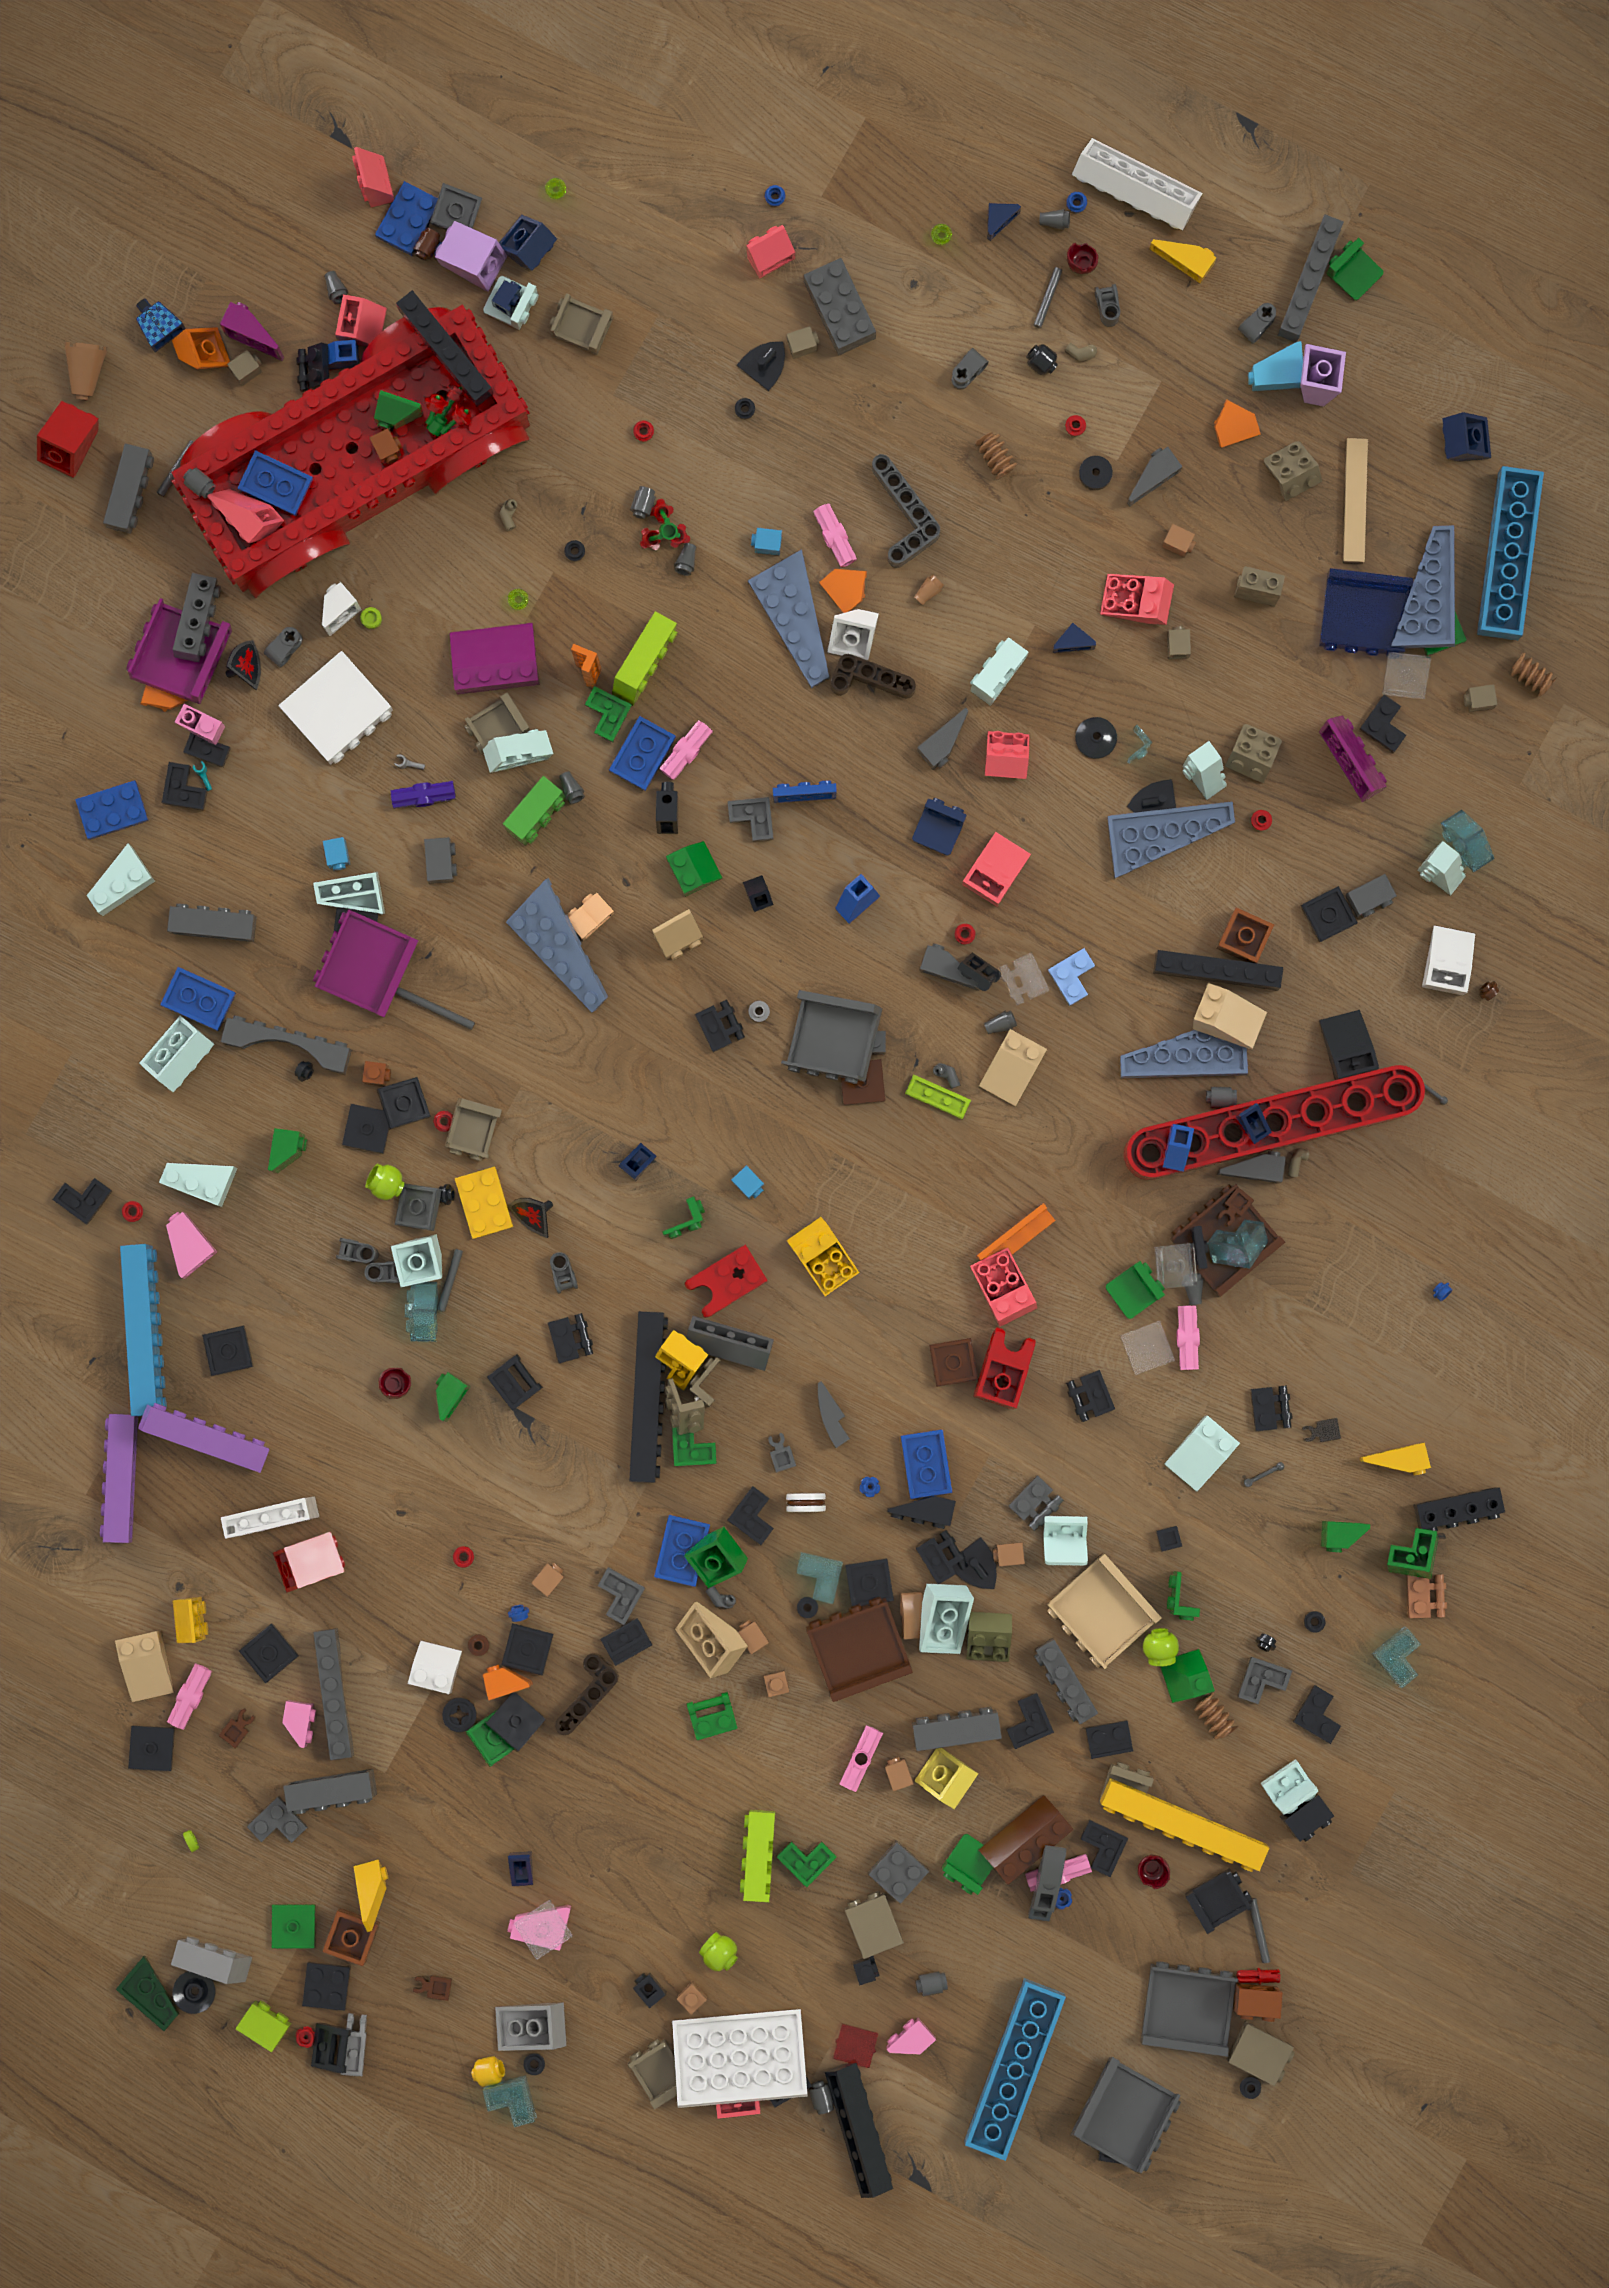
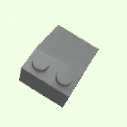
M564 2002L495 2007L498 2051L552 2050L566 2046Z

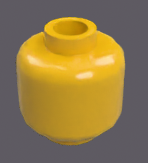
M495 2056L478 2059L471 2071L472 2078L481 2087L499 2084L502 2077L505 2076L504 2064Z

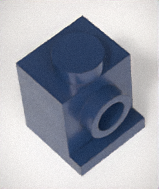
M504 280L491 300L493 307L511 317L513 314L511 308H515L521 299L520 290L522 287L514 281L509 283Z

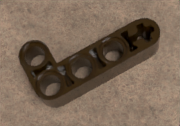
M844 654L840 657L831 679V690L840 696L848 692L853 679L905 699L912 697L916 688L913 678L852 654ZM844 661H851L854 666L851 669H845L842 663ZM870 668L873 674L870 677H865L861 673L862 670ZM887 675L893 681L890 684H884L881 678ZM896 679H898L899 683L897 684V688H894L896 684ZM837 680H843L846 686L839 689L834 683ZM906 683L909 684L910 689H907V691H903V686H905Z
M590 1653L583 1661L585 1670L595 1679L556 1721V1730L561 1735L572 1733L619 1680L617 1670L598 1653ZM590 1657L598 1659L599 1666L592 1669L588 1666L587 1662ZM605 1672H612L615 1676L614 1682L606 1683L603 1679V1674ZM591 1688L599 1689L600 1697L598 1699H592L589 1696ZM578 1703L583 1704L586 1708V1712L582 1715H578L574 1710V1706ZM570 1712L572 1717L577 1719L578 1722L573 1719L569 1724L571 1729L565 1728L563 1730L560 1721H567L570 1717L567 1713Z

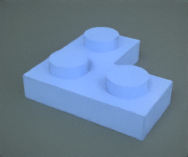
M1085 948L1048 969L1069 1006L1088 995L1078 979V976L1095 967Z

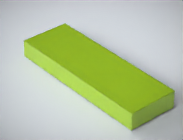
M914 1074L905 1092L906 1095L962 1120L971 1102L966 1097Z

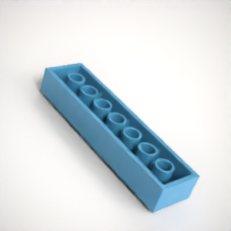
M1502 466L1498 472L1477 635L1517 641L1523 636L1544 472Z
M148 1244L120 1246L131 1416H143L147 1404L154 1406V1403L167 1407L166 1397H163L162 1389H165V1377L161 1376L164 1358L163 1355H160L159 1348L163 1345L162 1334L158 1332V1325H161V1314L157 1313L160 1295L159 1292H156L155 1283H158L159 1280L158 1271L154 1270V1262H157L156 1249L153 1250V1246Z
M1024 1978L964 2140L965 2146L1006 2161L1066 1998L1064 1993Z

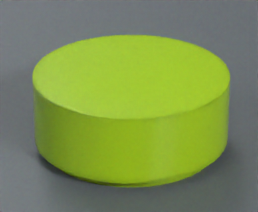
M368 607L361 613L360 619L366 628L375 629L380 626L382 616L379 610L374 607Z
M191 1830L184 1832L183 1836L190 1851L198 1850L199 1844Z

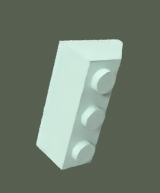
M180 1015L139 1064L159 1082L174 1092L181 1086L189 1073L196 1068L200 1060L209 1053L214 1043Z

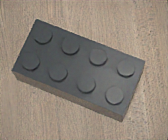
M842 258L804 274V284L838 356L876 339V330Z
M992 1707L979 1708L977 1713H971L970 1710L959 1711L957 1716L951 1717L949 1713L938 1714L937 1719L929 1720L928 1716L918 1717L916 1722H912L916 1751L1002 1739L998 1712L993 1710Z
M373 1769L294 1781L283 1786L287 1812L293 1811L294 1815L306 1813V1811H309V1808H314L315 1811L326 1810L333 1804H336V1808L349 1806L351 1801H357V1804H364L370 1802L377 1795Z

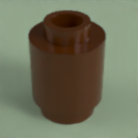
M430 228L422 231L413 248L416 252L415 256L424 261L432 259L436 247L440 243L441 235Z

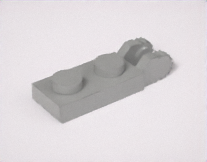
M349 2013L347 2028L352 2029L354 2014ZM362 2014L360 2018V2031L351 2030V2036H348L345 2061L347 2070L346 2073H341V2075L363 2076L367 2015Z

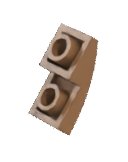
M921 1592L901 1593V1636L904 1640L920 1638L923 1601Z

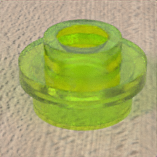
M552 178L547 182L545 190L550 198L559 199L565 195L566 185L563 180ZM557 186L560 190L554 192L552 191L553 187Z
M946 224L934 226L931 232L932 240L939 245L947 244L952 237L950 227ZM938 233H945V237L940 238L938 236Z
M514 589L509 593L508 603L513 609L521 610L528 605L529 597L524 590ZM518 596L522 597L520 603L515 602V598Z

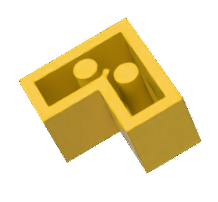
M673 1330L655 1357L672 1369L666 1379L673 1378L674 1384L684 1391L708 1354L701 1347L687 1340L683 1334Z

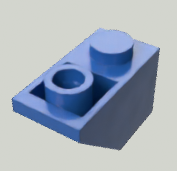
M356 340L334 341L328 344L329 369L353 368L359 364V349Z
M860 874L845 887L835 909L850 924L875 902L880 895L865 877Z
M1176 1124L1171 1125L1163 1168L1184 1172L1194 1128Z

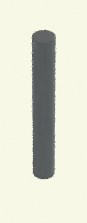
M1054 268L1034 322V326L1037 328H1041L1062 273L1060 268Z
M189 441L158 489L157 493L162 497L165 496L172 485L171 480L174 479V476L171 472L180 467L182 457L193 441Z
M455 1249L437 1310L444 1312L446 1310L463 1251Z
M1252 1898L1253 1902L1250 1903L1252 1906L1250 1912L1262 1963H1269L1271 1961L1257 1900Z

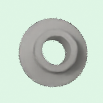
M755 1001L750 1005L749 1016L752 1020L763 1022L768 1018L770 1010L765 1002ZM756 1008H762L763 1013L757 1015L755 1013Z

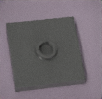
M443 183L430 224L447 230L456 221L473 228L482 197Z
M404 1183L400 1193L395 1225L434 1231L442 1189Z

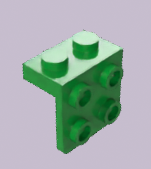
M1359 237L1354 242L1350 240L1342 249L1344 252L1340 256L1335 255L1328 263L1330 266L1326 273L1355 301L1359 300L1384 273L1362 250L1364 242Z
M695 1197L686 1199L693 1220L662 1231L663 1236H669L670 1239L681 1236V1231L689 1229L691 1232L702 1228L701 1224L705 1222L702 1213H705L702 1202L696 1200Z
M1138 1261L1105 1287L1128 1319H1132L1155 1301L1165 1296L1162 1292L1165 1290L1164 1286L1158 1279L1154 1281L1150 1275L1152 1270L1146 1262L1142 1264L1141 1261Z
M1174 1571L1173 1575L1169 1576V1588H1172L1171 1597L1168 1596L1167 1609L1170 1610V1614L1179 1615L1181 1620L1194 1621V1617H1200V1608L1179 1606L1182 1572Z
M964 1834L941 1868L945 1872L943 1876L953 1883L957 1880L963 1884L961 1888L970 1895L973 1892L978 1895L983 1888V1882L993 1867L979 1851L984 1845L969 1834Z

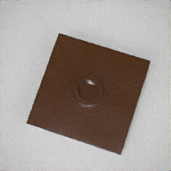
M882 1059L870 1060L865 1082L857 1081V1084L845 1082V1078L841 1077L843 1105L886 1101Z
M971 1338L929 1345L936 1387L978 1380Z

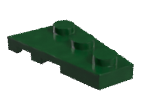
M144 1955L116 1990L160 2029L165 2031L179 2015V2012Z

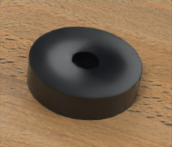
M1101 456L1086 458L1079 469L1081 483L1090 490L1105 488L1110 483L1113 474L1110 462ZM1097 470L1100 474L1098 476H1094L1092 474V471Z

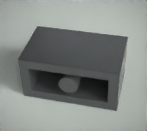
M449 837L424 839L428 883L454 882V876H457V864H453L452 855H456L455 843H451Z
M1386 874L1348 892L1345 896L1355 916L1359 917L1362 915L1363 918H1366L1375 913V908L1381 906L1384 909L1393 904L1392 900L1397 895Z

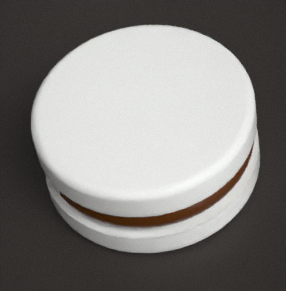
M787 1494L788 1506H786L787 1512L826 1511V1505H824L825 1501L823 1499H826V1494Z

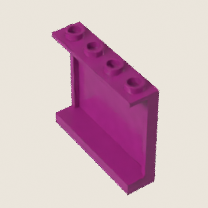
M160 598L158 603L152 607L150 622L145 623L142 640H138L136 643L135 656L129 660L126 670L132 680L201 704L232 633L231 625L222 621L221 625L209 621L211 631L209 637H205L206 651L205 655L200 657L199 662L176 658L173 654V646L182 610L164 604L163 599Z
M348 909V912H343L338 923L341 924L339 932L334 931L330 943L333 945L330 952L326 950L321 962L324 963L322 970L317 969L313 978V981L316 982L314 987L385 1017L419 940Z

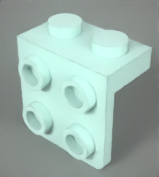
M500 276L483 308L484 313L520 330L522 324H525L528 320L531 306H534L538 300L537 288L528 283L527 287L519 284L522 287L520 290L521 299L515 308H511L513 314L509 317L493 307L491 301L504 280L509 283L513 281Z
M1045 1516L1043 1532L1045 1564L1087 1565V1517Z
M1296 1759L1260 1783L1283 1815L1293 1813L1301 1803L1312 1800L1319 1791L1307 1777Z

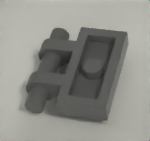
M1037 1475L1008 1506L1023 1521L1030 1515L1034 1520L1029 1526L1035 1531L1040 1525H1044L1045 1516H1049L1053 1511L1056 1512L1059 1509L1058 1506L1064 1500L1059 1495L1051 1500L1048 1495L1053 1489ZM1043 1501L1047 1506L1038 1514L1035 1509Z

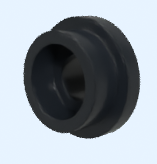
M748 398L738 400L735 404L736 415L741 419L751 418L755 413L753 401ZM743 406H747L749 410L747 412H742L741 408Z
M577 540L568 542L564 548L565 556L570 561L581 560L585 555L584 545ZM573 548H577L579 550V552L575 555L571 553V550Z
M304 1061L298 1064L295 1069V1076H297L299 1081L303 1082L311 1078L314 1072L312 1069L313 1064Z
M445 1184L439 1187V1189H442L440 1203L450 1205L455 1199V1190L450 1184Z
M804 1597L798 1602L797 1611L804 1618H812L818 1611V1604L815 1599ZM810 1604L812 1606L811 1611L806 1612L803 1609L804 1605Z
M1309 1612L1304 1618V1625L1310 1632L1317 1633L1325 1627V1617L1320 1612ZM1312 1618L1318 1619V1624L1316 1626H1313L1311 1624Z
M1261 1633L1260 1637H1257L1255 1640L1258 1643V1648L1265 1652L1274 1651L1276 1648V1640L1267 1634Z
M529 2054L524 2060V2069L530 2075H538L545 2068V2060L540 2054ZM536 2060L538 2067H532L531 2061Z
M1246 2077L1240 2083V2092L1245 2098L1254 2099L1261 2093V2084L1254 2077ZM1250 2084L1255 2087L1252 2092L1247 2091V2087Z

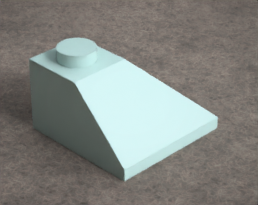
M437 1234L391 1246L401 1287L442 1278V1254Z

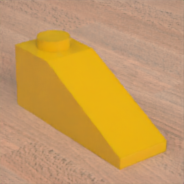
M1153 239L1149 248L1200 284L1216 261V257L1208 248L1203 249L1196 245Z
M1425 1443L1360 1457L1361 1462L1408 1473L1413 1472L1414 1476L1426 1473L1425 1469L1431 1468Z
M379 1860L354 1866L361 1917L367 1932L373 1929L386 1891L385 1880L388 1879L386 1867H382Z

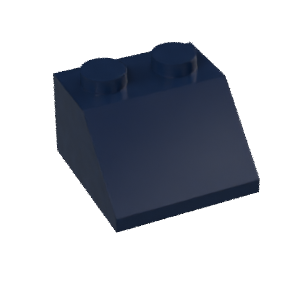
M521 215L499 244L508 257L521 267L532 271L540 264L544 255L552 249L557 238L542 222Z
M1462 412L1442 418L1445 454L1448 460L1471 461L1491 458L1487 417Z

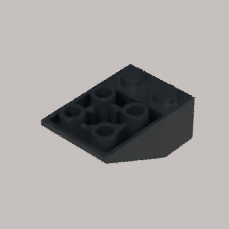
M1360 1010L1319 1020L1335 1080L1379 1069L1376 1053Z
M931 1496L887 1508V1512H890V1517L903 1520L904 1516L911 1517V1522L924 1525L925 1521L932 1522V1527L945 1529V1526L951 1525L956 1501Z

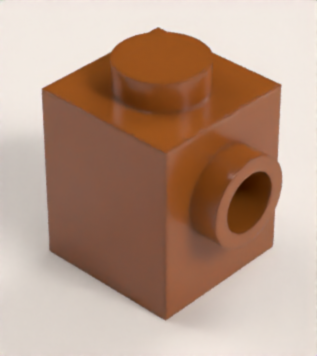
M388 428L369 437L382 464H392L401 456L399 449L402 448V445L397 436L392 437Z
M365 1061L362 1082L368 1085L385 1087L386 1083L390 1081L391 1069H388L389 1066L386 1063Z

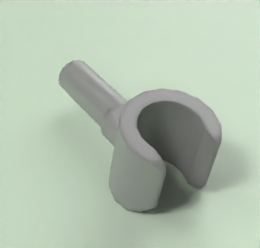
M401 754L396 755L397 758L404 760L400 765L394 763L400 769H404L407 766L423 770L425 768L424 764L409 761Z

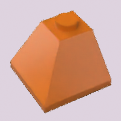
M218 327L185 329L172 339L178 359L196 369L228 367L227 364L230 362Z
M499 1664L486 1668L487 1672L483 1674L488 1700L533 1685L532 1680L507 1667L500 1668Z

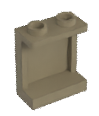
M566 293L565 298H561L558 303L557 310L559 311L557 316H553L550 321L551 335L598 355L614 318L613 312L607 309L602 311L571 298V295Z
M1245 566L1242 576L1239 575L1234 597L1275 607L1281 596L1285 576Z
M508 693L500 696L501 699L473 717L465 718L467 724L464 727L470 737L474 735L478 740L475 745L481 754L484 753L483 749L488 744V741L493 738L523 734L530 731L529 726Z
M458 1098L445 1147L450 1149L449 1153L462 1156V1152L470 1154V1159L482 1161V1158L488 1159V1150L497 1118H500L502 1110Z
M879 1891L867 1895L868 1899L860 1902L859 1899L847 1903L848 1907L845 1908L863 1959L904 1943L885 1893L880 1894Z
M1245 2021L1226 2060L1228 2063L1275 2086L1277 2082L1280 2083L1285 2074L1283 2069L1286 2063L1291 2062L1295 2052L1292 2051L1294 2048L1292 2044L1286 2043Z
M656 2039L648 2045L649 2049L643 2053L640 2050L629 2057L630 2061L627 2064L648 2095L654 2110L677 2096L675 2055L665 2039L662 2041Z

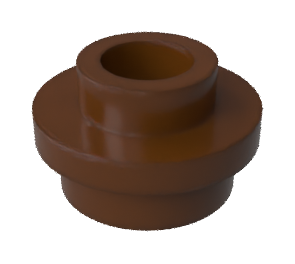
M1488 981L1480 988L1479 996L1487 1001L1491 1000L1499 992L1497 983L1495 981L1491 983Z
M474 1635L468 1642V1649L473 1655L482 1656L489 1649V1641L483 1635ZM480 1641L482 1648L476 1649L475 1642Z

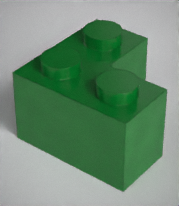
M1416 1528L1412 1548L1391 1545L1387 1563L1389 1572L1431 1579L1439 1540L1437 1531Z

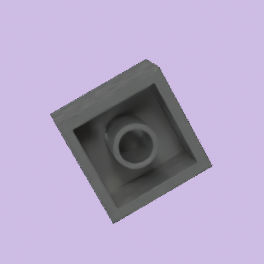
M896 1840L868 1871V1875L901 1904L927 1875L929 1869Z

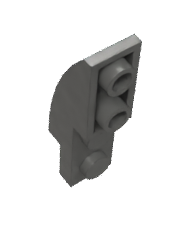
M1045 1845L1037 1873V1883L1028 1911V1918L1050 1921L1059 1894L1067 1848Z

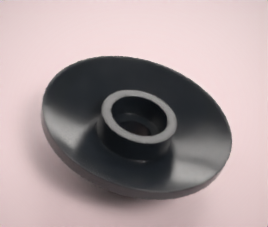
M1092 717L1079 725L1075 741L1082 754L1089 758L1099 759L1106 757L1114 750L1117 743V733L1114 726L1108 720L1101 717ZM1099 733L1101 738L1095 740L1093 734Z
M187 1971L177 1978L172 1993L174 2002L182 2011L197 2014L211 2006L215 1999L216 1989L212 1979ZM193 1987H197L199 1989V1993L197 1995L192 1993Z

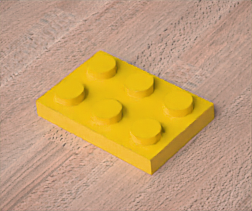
M495 1166L455 1178L472 1239L513 1228Z

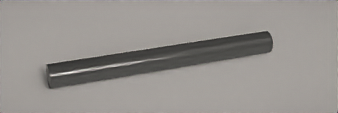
M400 987L396 992V995L472 1030L475 1022Z

